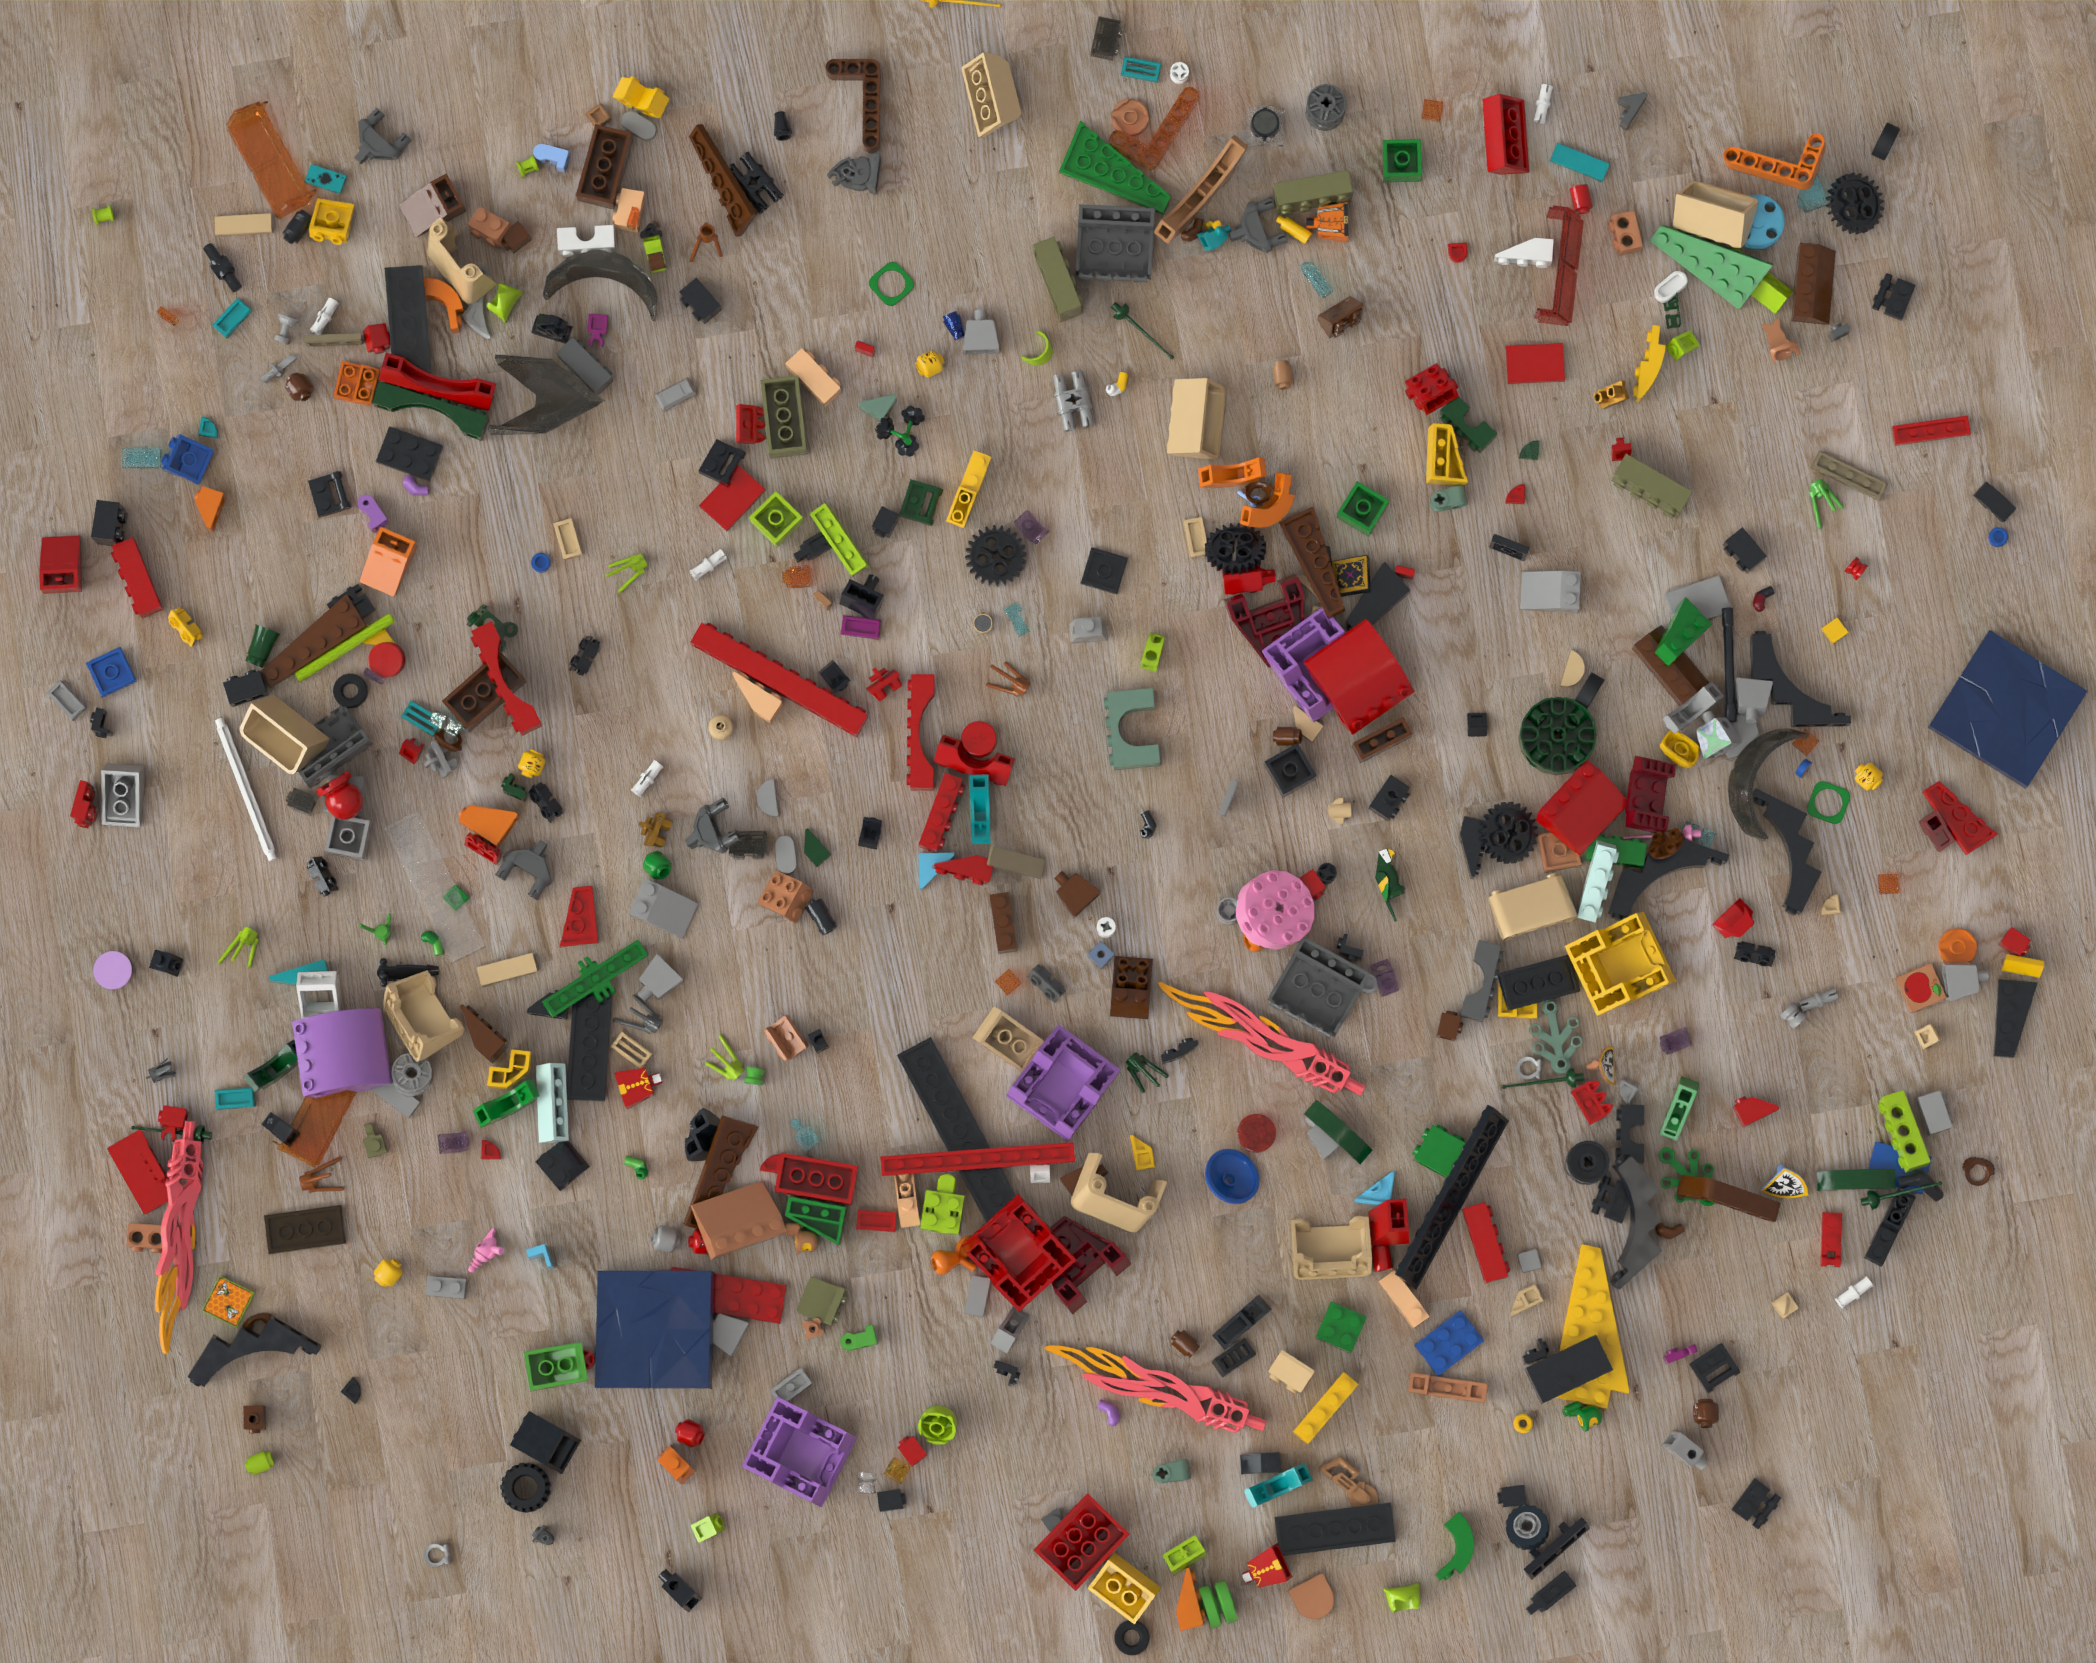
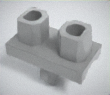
M436 740L431 742V745L428 747L430 753L425 755L428 761L423 765L425 768L431 767L433 772L438 770L442 778L447 777L452 770L457 768L458 763L454 757L446 760L443 754L448 753L449 750L440 746Z

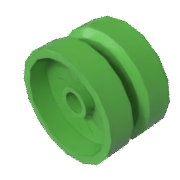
M1225 1580L1215 1583L1214 1587L1217 1594L1215 1596L1210 1586L1206 1585L1199 1588L1211 1629L1221 1627V1613H1223L1225 1622L1228 1624L1238 1621L1234 1600Z

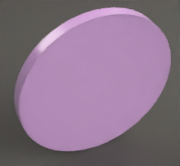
M106 952L94 964V977L98 984L106 989H119L125 986L131 978V962L120 952Z

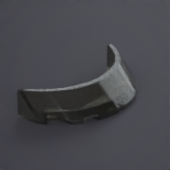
M590 250L578 255H572L566 258L546 277L543 291L545 300H549L559 289L576 280L600 277L618 281L632 289L643 300L649 310L651 320L656 321L658 297L655 287L647 273L624 255L616 252L609 253L606 250Z
M1790 728L1773 730L1751 741L1737 756L1734 768L1730 771L1728 779V797L1731 812L1746 835L1763 842L1768 839V836L1757 821L1752 801L1753 784L1761 764L1779 746L1794 739H1807L1809 733Z

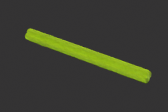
M390 613L386 614L295 672L296 678L299 681L305 680L395 622L393 616Z

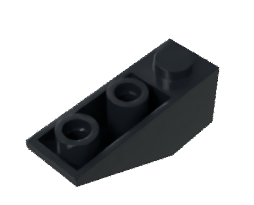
M1464 816L1459 839L1469 877L1473 879L1474 875L1479 874L1481 864L1477 862L1479 856L1483 857L1485 846L1481 847L1483 839H1479L1483 833L1478 831V829L1484 827L1480 824V821L1484 820Z

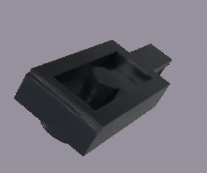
M819 532L804 541L799 546L801 550L793 555L797 563L804 559L810 561L832 549L823 533Z
M1564 1570L1534 1594L1531 1598L1533 1603L1526 1608L1527 1612L1532 1615L1538 1609L1541 1613L1548 1610L1577 1585Z

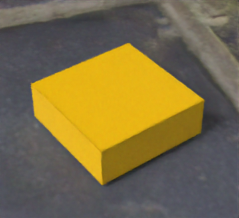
M1835 618L1821 629L1832 645L1849 633L1838 618Z

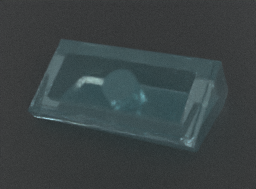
M1313 262L1301 264L1300 271L1321 298L1324 299L1333 292V289Z

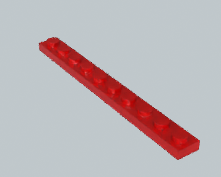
M1074 1142L880 1156L882 1176L1071 1163L1075 1162Z

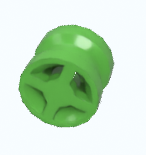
M746 1067L747 1077L744 1078V1083L762 1086V1076L765 1074V1070Z

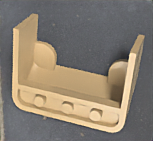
M1088 1153L1071 1198L1072 1207L1077 1211L1125 1231H1139L1156 1212L1167 1182L1153 1179L1147 1196L1142 1197L1137 1207L1104 1194L1106 1180L1103 1176L1096 1174L1102 1155Z

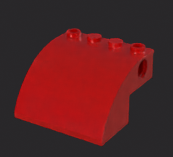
M1367 619L1304 661L1317 688L1328 698L1341 724L1352 735L1415 692L1400 664Z
M1019 1193L961 1245L965 1253L990 1278L993 1286L1018 1312L1076 1261V1258L1062 1240Z

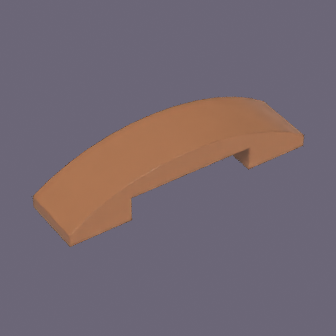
M1410 1372L1408 1392L1485 1403L1488 1384Z

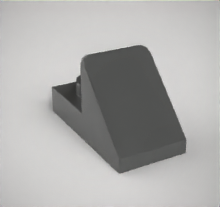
M1643 92L1618 98L1617 103L1626 108L1619 118L1622 120L1620 127L1627 130L1645 102L1647 93Z

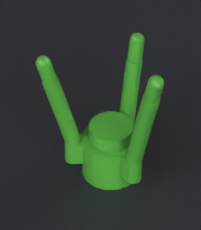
M1824 479L1813 482L1810 485L1811 491H1809L1819 529L1822 526L1816 496L1818 499L1825 497L1834 512H1836V508L1830 497L1840 509H1843V505L1831 491L1828 484L1825 483Z
M391 914L387 915L385 925L380 924L375 929L364 924H359V927L375 934L379 940L383 941L384 945H387L388 939L391 936V930L389 929L391 927Z

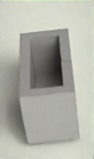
M1940 1090L1915 1099L1920 1115H1924L1922 1121L1928 1136L1952 1128L1954 1123L1953 1117L1950 1112H1947L1945 1106L1947 1105V1099L1944 1094H1941Z

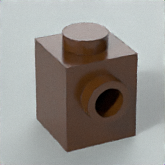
M518 221L510 227L501 242L507 251L511 250L513 253H516L531 241V237Z
M1448 1010L1446 1013L1442 1012L1436 1037L1451 1041L1456 1040L1457 1033L1461 1034L1463 1022H1460L1461 1017L1457 1016L1458 1013Z
M243 1406V1429L249 1430V1434L261 1433V1430H266V1406Z

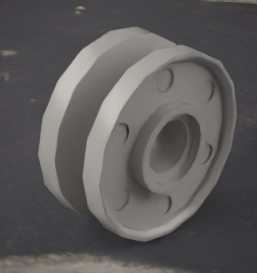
M410 1053L401 1055L392 1066L391 1078L393 1086L399 1093L405 1096H417L424 1093L429 1088L432 1080L430 1062L427 1059L416 1062ZM415 1072L417 1075L411 1078L407 1076V1073Z

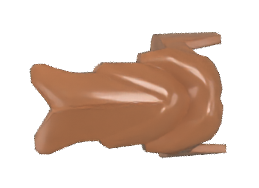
M1775 319L1772 325L1762 324V328L1767 334V341L1770 345L1768 347L1774 365L1776 364L1775 360L1781 361L1789 358L1793 350L1797 356L1800 355L1797 342H1790L1789 339H1786L1784 332L1781 331L1780 319Z

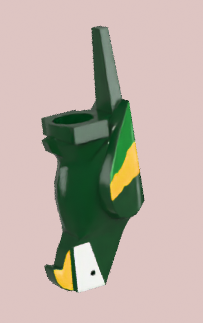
M1385 849L1378 853L1375 879L1393 920L1396 922L1397 919L1389 900L1405 894L1404 890L1406 888L1399 884L1398 873L1391 864L1393 855H1396L1392 849Z

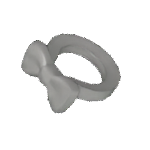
M1523 1057L1517 1062L1516 1072L1522 1079L1531 1080L1535 1077L1541 1079V1059L1535 1060L1532 1057ZM1525 1061H1531L1537 1066V1071L1526 1076L1521 1073L1520 1066Z
M429 1545L424 1552L425 1562L431 1567L451 1564L450 1545ZM433 1548H439L445 1553V1557L438 1563H433L429 1559V1553Z

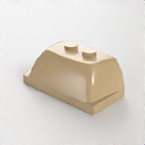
M983 52L961 67L978 137L984 138L996 129L1010 124L1021 116L1010 65L1005 59L992 53Z

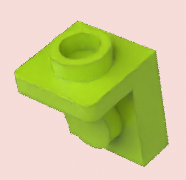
M1691 330L1674 337L1666 345V348L1673 359L1677 361L1683 355L1697 349L1700 344Z
M718 1513L709 1515L690 1525L699 1543L725 1531L723 1519Z

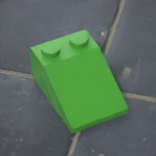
M582 1342L524 1352L530 1392L588 1381Z

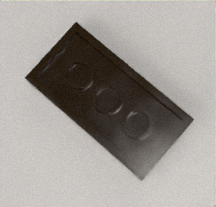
M342 1205L264 1215L268 1254L346 1244Z

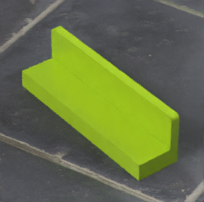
M1731 248L1733 250L1739 251L1742 254H1745L1739 248ZM1768 272L1751 296L1773 313H1777L1794 291Z
M824 503L810 513V516L852 577L863 569L871 567L830 505Z

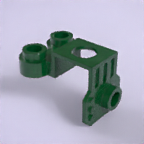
M483 604L476 612L473 611L468 616L467 626L471 627L474 624L480 627L484 625V621L487 618L493 619L494 626L502 640L500 652H502L506 647V642L503 638L505 636L514 637L518 632V627L512 622H505L503 624ZM510 626L514 629L512 633H508Z

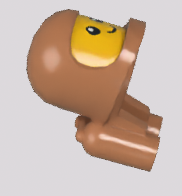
M797 1222L784 1224L787 1230L784 1234L794 1237L796 1254L816 1250L818 1247V1236L815 1232L809 1230L801 1231L803 1225Z

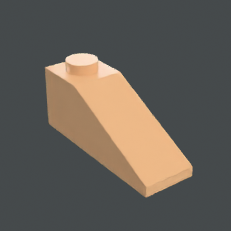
M1394 1270L1381 1279L1379 1283L1413 1329L1430 1316L1403 1280L1395 1275L1396 1271Z

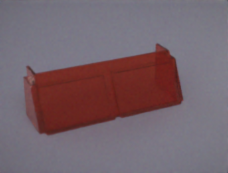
M1553 205V207H1549L1546 218L1563 220L1552 310L1537 308L1534 318L1538 319V323L1568 326V323H1572L1577 273L1575 270H1578L1584 221L1571 208Z

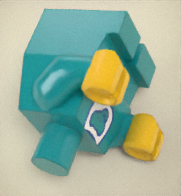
M1216 220L1213 223L1212 221H1207L1204 223L1207 231L1199 232L1197 236L1204 250L1211 251L1221 246L1227 240V233L1231 232V228L1229 225L1221 226L1220 220Z

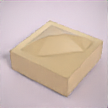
M1933 1023L1915 1031L1923 1049L1941 1041Z
M1788 1292L1771 1303L1782 1319L1799 1308Z

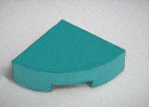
M201 416L198 435L218 439V431L214 423L208 418Z

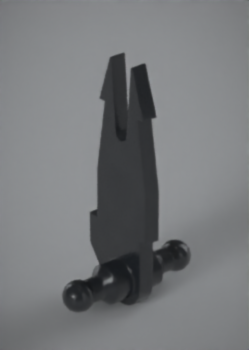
M385 958L380 959L381 965L377 969V976L381 980L380 985L382 987L387 986V981H397V979H404L428 970L431 976L439 975V971H430L439 970V966L428 964L427 966L410 964L387 966Z

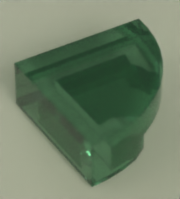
M1532 441L1526 444L1520 452L1519 459L1538 460L1540 441Z

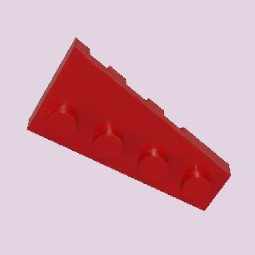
M1940 781L1922 792L1932 808L1938 810L1947 824V829L1965 855H1968L1998 835L1996 831L1991 830L1986 825V822L1973 814L1967 805H1963L1958 800V797Z

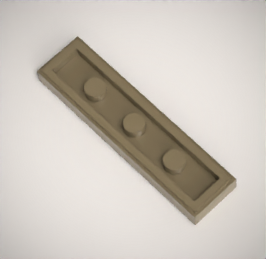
M1820 450L1811 466V469L1877 501H1880L1888 483Z

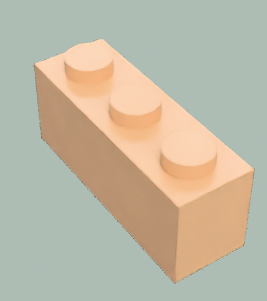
M801 348L785 363L786 368L794 376H798L802 385L826 407L842 393L841 384L835 377L830 378L827 374L828 370L822 364L818 365L814 361L815 357L809 350L805 352Z

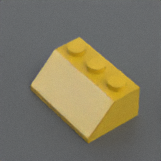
M1114 1552L1087 1589L1135 1624L1161 1587Z

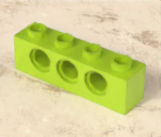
M1904 1090L1882 1096L1878 1103V1109L1881 1114H1884L1886 1119L1885 1128L1888 1133H1891L1893 1138L1891 1143L1893 1149L1897 1150L1899 1154L1898 1162L1900 1167L1904 1168L1905 1173L1927 1167L1931 1161ZM1892 1111H1898L1901 1117H1894ZM1898 1129H1905L1907 1131V1136H1902L1899 1133ZM1906 1146L1912 1147L1913 1150H1914V1153H1913V1154L1907 1153L1906 1150H1905V1147H1906Z

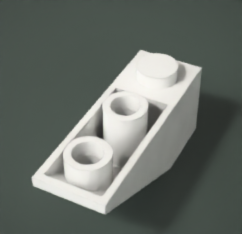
M1533 238L1495 254L1494 262H1498L1500 265L1517 263L1518 266L1522 267L1531 264L1536 265L1538 268H1547L1552 263L1554 239Z

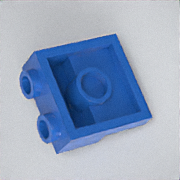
M178 434L176 438L172 437L168 447L171 450L168 455L165 454L162 458L161 464L164 465L162 470L199 485L214 450Z

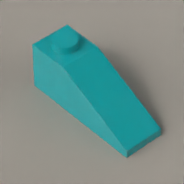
M323 959L268 977L273 983L296 986L298 972H326L329 969L327 962Z

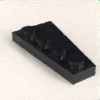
M1998 980L1994 1057L2014 1058L2038 982Z

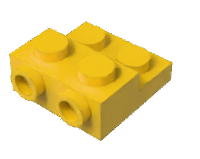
M317 198L309 226L310 237L318 242H322L324 239L331 240L336 245H340L342 242L347 243L355 209L354 204Z

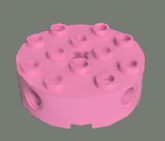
M1271 870L1251 879L1241 888L1238 895L1236 918L1241 931L1252 943L1272 950H1279L1300 941L1310 931L1314 921V902L1309 889L1296 876L1286 871Z

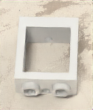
M336 971L298 972L296 987L301 1019L341 1011ZM332 990L334 1002L307 1003L306 991Z

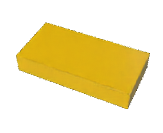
M2006 954L2002 964V971L2040 978L2044 968V961L2009 954Z

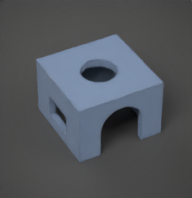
M1100 941L1087 956L1102 969L1115 954ZM1099 951H1103L1105 953V956L1103 958H1099L1097 956V953Z

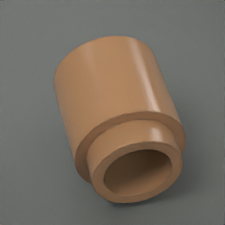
M1281 360L1275 362L1272 368L1275 386L1281 390L1289 389L1290 385L1294 384L1289 361Z

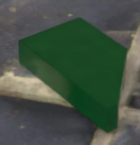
M807 828L805 830L804 854L818 867L831 854Z

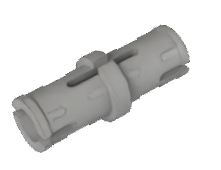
M1835 988L1821 994L1815 993L1812 997L1799 1000L1798 1005L1801 1007V1012L1815 1007L1821 1008L1824 1004L1839 1000Z

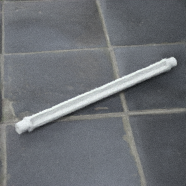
M223 718L215 720L217 731L258 834L264 854L267 855L269 862L276 860V850L250 787L228 725L225 724Z

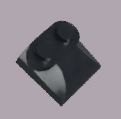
M569 1141L558 1142L535 1161L560 1192L590 1167Z

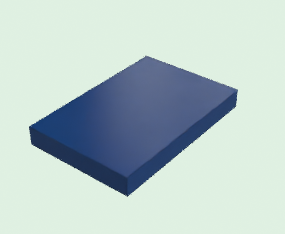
M1879 1142L1874 1143L1868 1169H1895V1188L1900 1189L1899 1176L1915 1174L1917 1170H1923L1928 1174L1930 1163L1927 1167L1905 1173L1904 1168H1901L1899 1165V1154L1897 1150L1893 1149V1146ZM1906 1150L1909 1154L1914 1153L1913 1151ZM1918 1185L1903 1188V1190L1917 1188ZM1922 1189L1913 1191L1914 1193L1923 1194Z

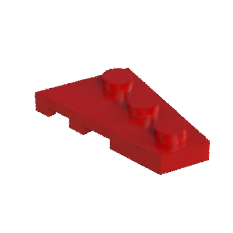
M593 886L573 888L560 948L598 943Z

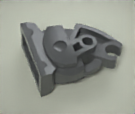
M872 153L870 159L860 156L858 159H850L848 157L838 162L829 171L827 176L829 179L832 176L837 177V180L832 181L833 186L841 184L843 187L855 191H865L868 189L871 194L876 195L881 155L880 153Z

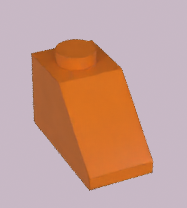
M202 486L201 490H198L195 495V504L209 531L214 532L226 496L222 492Z

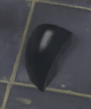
M702 1108L689 1124L691 1127L689 1137L685 1138V1153L688 1161L706 1160L720 1119L715 1114L705 1108Z

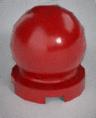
M349 771L344 772L339 777L334 778L315 790L319 797L322 795L326 797L325 805L328 812L341 820L354 818L360 813L363 806L361 791L356 785L349 783V779L352 778Z

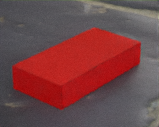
M858 1210L856 1230L895 1232L897 1213Z

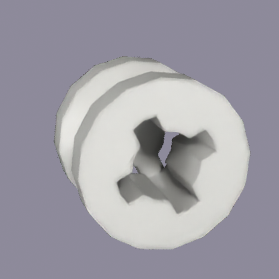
M1176 62L1171 67L1170 78L1175 84L1185 83L1189 77V68L1185 63Z
M1109 917L1101 918L1097 923V933L1103 938L1113 936L1116 929L1113 919Z

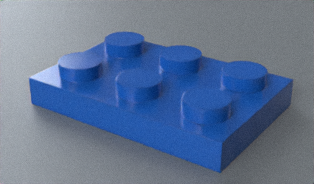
M1460 1310L1414 1346L1435 1374L1439 1376L1483 1343L1484 1340Z

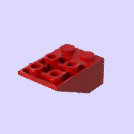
M80 535L42 537L39 579L40 590L44 594L82 592Z

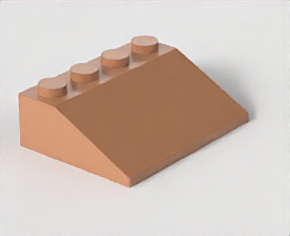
M763 1181L691 1205L711 1260L782 1236L787 1232L781 1214Z

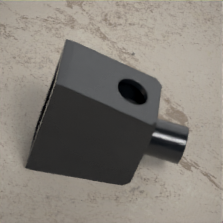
M667 1569L659 1574L658 1578L664 1583L662 1588L687 1612H690L702 1599L678 1574L674 1573L672 1575Z

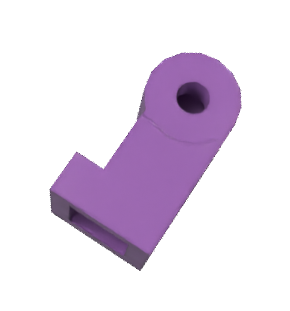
M363 495L358 499L360 510L367 514L371 520L368 526L373 533L379 531L380 527H385L389 524V521L370 495Z

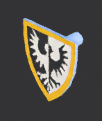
M1783 1165L1777 1166V1174L1761 1189V1192L1778 1198L1808 1196V1188L1804 1179Z

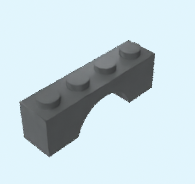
M1478 941L1473 961L1483 971L1484 984L1477 993L1465 996L1460 1017L1483 1022L1484 1018H1488L1490 1007L1487 1006L1488 999L1492 1000L1495 989L1491 987L1493 981H1497V974L1499 973L1496 966L1497 962L1501 963L1504 952L1500 951L1501 945Z

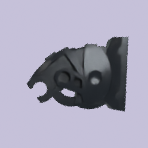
M539 314L535 318L531 333L566 344L569 341L573 326L568 325L567 321L558 316Z

